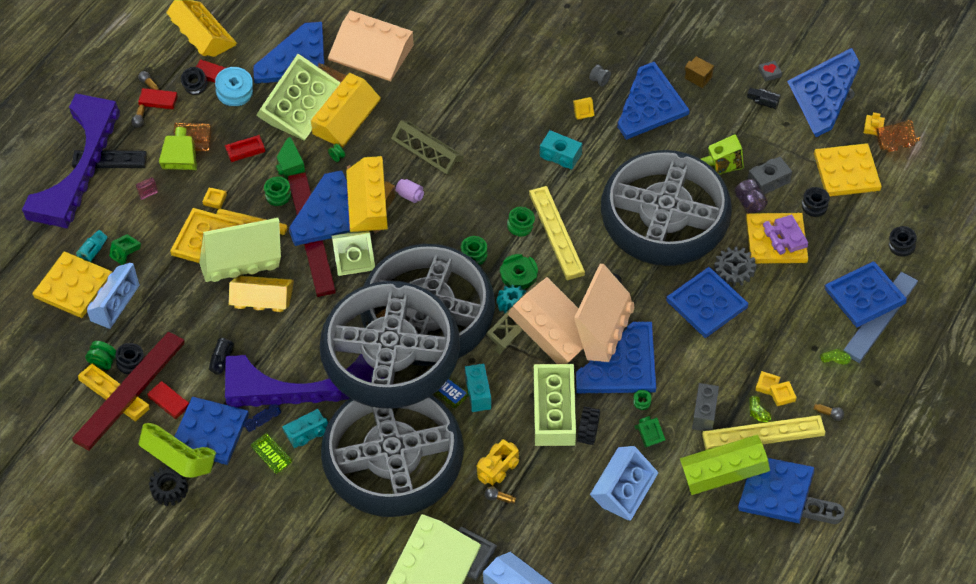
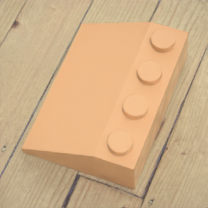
M350 10L341 24L328 60L391 82L414 46L413 31Z
M604 264L599 265L574 319L587 360L609 362L612 355L615 354L617 343L622 338L624 328L628 325L630 314L634 312V302L631 300L630 293Z
M548 277L526 293L508 312V315L556 364H568L584 349L574 319L579 308Z

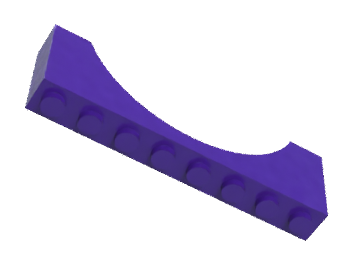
M75 93L69 109L73 119L85 130L86 144L83 155L75 169L60 183L42 192L28 195L22 208L26 220L68 229L70 223L75 218L77 207L81 205L82 195L88 189L90 177L94 175L96 162L99 163L101 152L107 146L109 134H112L114 123L120 116V110L116 101Z
M360 354L345 370L353 376L371 383L374 368ZM246 355L226 356L225 399L228 406L236 408L241 406L258 407L271 404L277 406L287 403L339 402L350 399L330 379L306 384L282 382L261 373L250 363Z

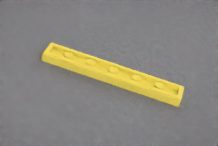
M544 186L530 190L529 195L566 280L585 276L584 268L548 187Z
M817 415L703 431L702 437L705 449L709 450L757 434L762 444L824 436L825 429L821 416Z

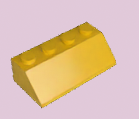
M174 0L166 12L171 18L170 20L180 28V32L189 38L188 41L195 45L198 52L203 56L215 57L237 44L201 2Z
M349 73L311 119L312 134L333 144H338L343 148L379 103L381 97L365 79Z
M382 156L364 157L346 170L350 232L388 229Z

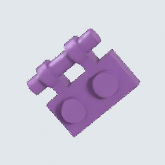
M792 214L775 219V226H772L769 221L763 223L766 236L770 237L774 250H777L780 255L786 252L785 247L788 248L790 253L808 247V241Z

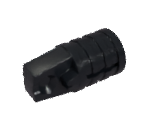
M749 88L747 98L754 100L756 104L776 110L781 94L761 88L759 90Z
M226 338L218 339L209 365V370L214 374H221L226 367V356H231L234 348V343Z

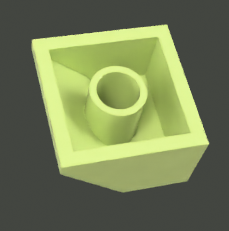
M369 231L332 235L338 276L367 272L374 269L375 262Z

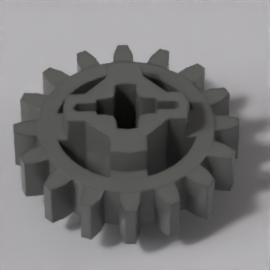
M736 246L734 250L728 247L727 252L721 251V255L716 257L715 273L723 280L725 279L727 284L733 282V286H736V283L739 282L742 286L744 280L750 282V277H754L756 271L755 257L751 258V252L745 253V248L738 251Z

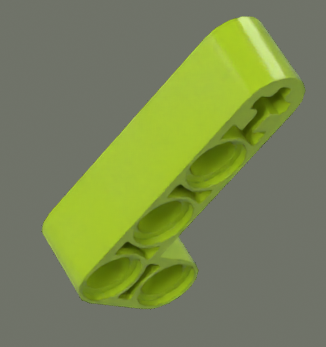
M152 423L143 424L138 443L140 447L184 477L192 478L211 473L216 455L213 449L207 447L191 449L158 425Z

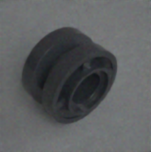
M187 68L181 75V83L187 93L199 95L206 90L208 80L200 68ZM193 79H198L196 83H191Z
M819 187L807 189L802 200L803 211L813 217L824 215L830 201L828 192Z
M906 226L893 229L889 236L890 251L902 257L912 254L916 249L917 238L914 230Z
M125 343L116 350V366L124 374H130L144 359L142 348L134 343Z

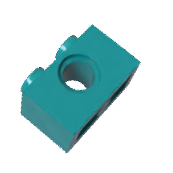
M551 130L540 145V157L569 169L574 168L582 155L581 142Z
M485 365L465 366V381L471 411L490 410L491 394Z

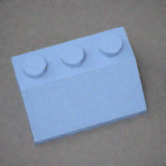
M133 263L116 267L114 272L108 276L107 282L99 289L94 301L88 305L87 313L91 322L111 329L140 286Z
M635 446L618 447L590 495L602 508L626 520H631L659 472Z
M511 552L496 557L483 572L484 584H552Z

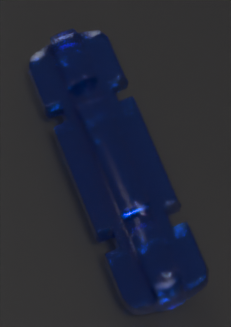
M277 404L271 405L268 410L265 409L253 416L252 420H246L243 423L245 429L248 432L256 429V426L259 427L271 420L272 416L276 417L281 413L280 408Z

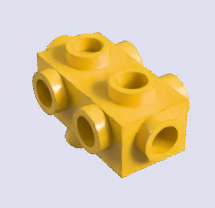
M502 439L499 444L496 443L492 446L490 453L486 457H482L478 461L477 477L483 484L490 483L493 486L496 482L501 483L506 477L505 472L509 468L514 469L518 465L519 450L516 445Z

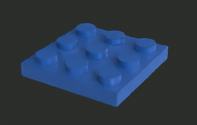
M874 261L825 285L826 292L856 328L906 304L907 298Z
M710 267L696 275L666 298V301L704 338H707L747 309L749 304Z
M192 397L174 437L191 449L200 447L213 449L216 452L214 462L228 465L249 413L244 409Z
M768 458L770 471L747 478L738 509L746 513L800 524L815 472L814 467Z

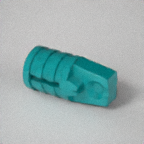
M101 230L96 231L76 252L77 256L91 262L101 250L107 236Z

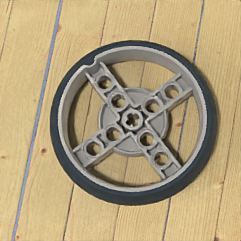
M650 151L627 160L610 176L601 197V215L611 239L630 256L654 265H681L705 256L723 239L731 220V198L720 175L703 160L679 151ZM667 175L665 182L655 183L646 189L629 185L646 176ZM685 179L702 187L710 195L716 207L694 202L690 193L683 187ZM615 207L639 213L643 223L649 227L646 237L631 230L620 219ZM686 225L706 230L687 240L665 242L667 233L679 231Z
M438 244L413 245L385 257L371 271L364 286L376 282L391 281L395 277L411 270L430 268L427 277L416 279L410 282V284L422 287L437 296L450 310L456 324L467 327L459 333L460 351L458 359L472 351L482 341L492 323L495 297L489 278L471 257L454 248ZM451 272L463 277L475 288L480 298V304L455 298L452 289L447 285ZM374 308L360 314L364 328L377 319ZM407 308L405 320L414 326L417 334L427 335L428 331L440 329L438 324L426 314L413 308ZM414 360L412 365L434 366L437 362Z
M400 281L372 283L346 295L331 310L323 325L320 337L321 361L332 383L352 400L375 408L392 409L407 407L433 395L451 376L460 351L458 327L447 306L430 291L417 285ZM387 306L385 317L375 319L366 328L346 326L353 318L367 310ZM407 308L416 309L433 319L441 328L444 337L417 334L414 326L405 320ZM335 351L362 354L365 361L374 368L372 382L363 381L346 371L339 363ZM414 360L437 362L430 370L418 378L404 383L393 384L395 372L407 368Z
M433 395L419 403L401 407L419 412L432 419L438 425V427L415 431L406 423L395 421L392 409L370 407L358 403L351 398L339 407L325 429L321 447V459L330 485L344 501L356 509L371 515L400 517L414 514L430 507L448 492L461 468L464 453L463 438L453 414ZM373 412L376 426L368 432L364 443L337 449L339 441L346 430L358 419ZM448 451L445 464L438 474L426 484L413 490L409 474L417 468L421 457ZM370 469L375 475L390 479L393 494H381L365 490L351 482L344 474ZM401 483L406 484V485H404V486H397L398 484H401Z

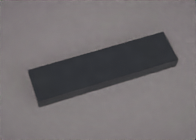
M74 150L73 168L78 165L84 150ZM102 151L99 163L96 162L95 168H145L147 151Z

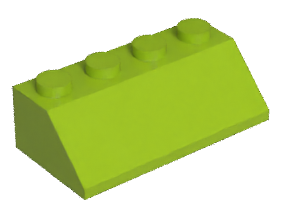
M758 434L680 458L691 495L770 471L768 458Z

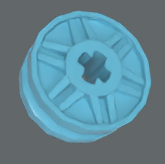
M239 67L223 69L215 79L218 99L228 106H240L248 102L253 95L251 75L245 69Z

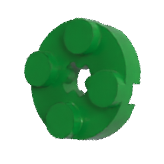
M514 254L505 258L500 267V277L505 285L511 288L513 284L515 288L521 286L522 289H525L537 282L538 266L533 258L523 257V254ZM517 269L524 271L522 274H516Z

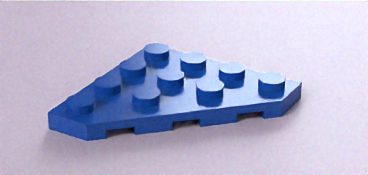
M322 22L304 23L254 65V83L279 82L297 54L325 72Z
M852 48L787 81L815 137L833 129L860 67V62Z
M655 62L639 67L622 115L619 118L618 129L626 140L689 115L688 107Z
M342 171L324 174L290 225L289 233L295 246L330 239L332 235L351 233L347 181Z
M632 322L622 333V338L617 343L615 354L612 355L609 362L590 360L585 367H581L576 372V393H636L639 390H646L649 393L656 392L652 322Z

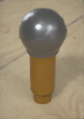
M142 71L139 73L138 79L140 82L147 84L150 89L160 90L151 80L148 72Z
M142 104L138 107L136 115L131 120L132 125L137 128L144 124L143 114L145 106Z
M821 404L814 405V410L829 415L834 421H840L844 417V411L839 407L830 408Z
M488 487L485 491V497L490 501L497 499L507 503H515V497L499 492L495 487Z

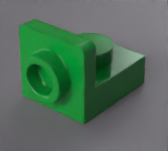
M128 234L111 242L109 256L119 264L124 265L126 264L127 255L139 250L141 243Z
M648 416L638 420L640 424L634 426L635 429L639 430L645 448L665 441L658 418L651 419Z

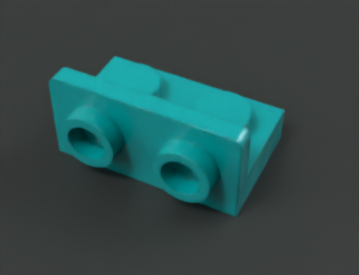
M316 409L282 426L293 448L306 445L316 437L323 436L328 420L323 418L320 411Z

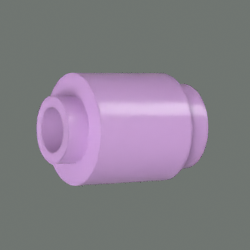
M401 179L396 185L395 191L398 195L413 203L420 201L424 196L423 187L408 179Z

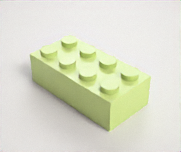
M534 364L535 446H575L574 364Z

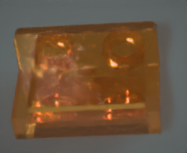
M912 120L876 128L880 150L887 149V152L898 150L900 145H904V148L915 146V142L920 141V137L915 136Z

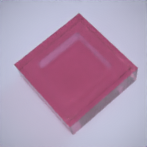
M153 177L136 184L141 200L158 193Z

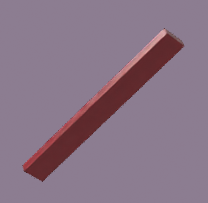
M306 172L288 176L297 215L311 195ZM323 240L304 244L317 297L335 294V287Z
M168 331L72 437V441L90 451L185 344L184 339Z

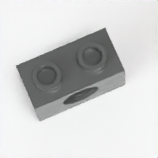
M777 157L749 170L747 182L758 196L761 197L789 184L793 171L781 157Z
M699 383L692 429L700 431L713 429L719 386Z

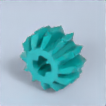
M513 284L511 288L505 286L504 290H499L498 297L496 298L499 312L503 311L505 314L526 293V290H522L521 286L515 288Z

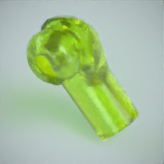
M840 349L820 354L823 363L833 360L841 365H846L851 360L850 355Z
M757 396L750 397V415L758 421L768 422L771 419V414L760 407V398Z

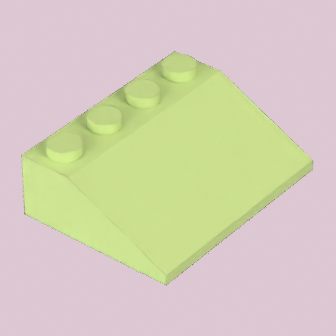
M297 54L256 116L271 126L305 141L312 131L311 119L340 85V82Z
M278 218L203 232L199 264L205 282H216L224 278H236L244 274H255L259 271H271L279 268L281 249Z
M422 514L387 584H463L481 544L442 521Z

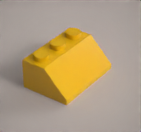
M238 276L230 281L229 305H234V308L245 309L248 306L253 307L254 310L272 308V311L283 312L290 305L294 280Z

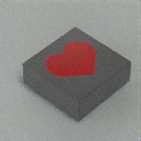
M776 61L760 64L758 67L765 82L782 77V72Z

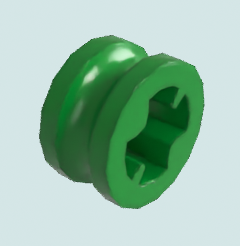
M334 144L333 148L330 147L328 149L330 157L335 162H339L340 158L345 157L344 150L338 144Z
M646 390L637 391L634 394V406L639 410L648 409L651 405V394ZM639 398H645L646 402H639Z

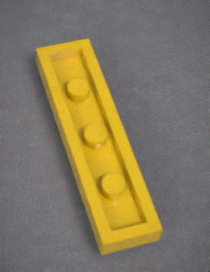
M94 364L88 366L78 375L79 381L105 400L120 385V383ZM137 397L124 411V414L136 422L150 410L149 404Z

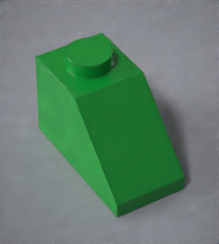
M289 137L277 156L278 165H275L278 175H282L287 180L290 175L305 173L304 162L292 138Z

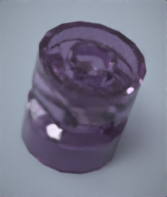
M753 179L743 181L734 191L739 201L742 202V206L747 214L758 213L768 204V200Z

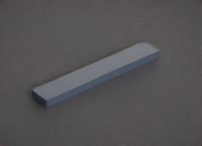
M901 272L893 283L907 298L917 285L918 280ZM900 307L863 324L845 347L843 354L860 363Z

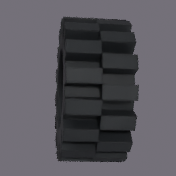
M584 406L577 442L594 445L600 409Z
M166 466V470H163L162 467L159 468L160 472L155 471L153 473L154 477L151 476V482H149L154 500L158 501L160 505L164 502L165 506H168L169 502H171L172 506L175 505L174 501L176 500L180 503L182 501L181 497L185 498L186 493H188L186 477L173 469L171 470L169 466ZM167 481L176 482V487L170 491H163L161 489V485Z

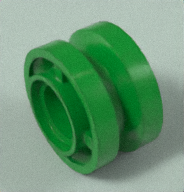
M272 177L264 184L265 197L269 204L281 206L290 200L291 190L287 179Z
M526 207L513 208L509 213L507 221L508 230L515 236H527L533 229L534 213Z
M479 236L467 237L461 243V252L471 257L478 265H481L487 259V243Z
M93 341L85 358L90 364H94L99 369L107 370L111 368L113 360L116 358V350L105 342Z

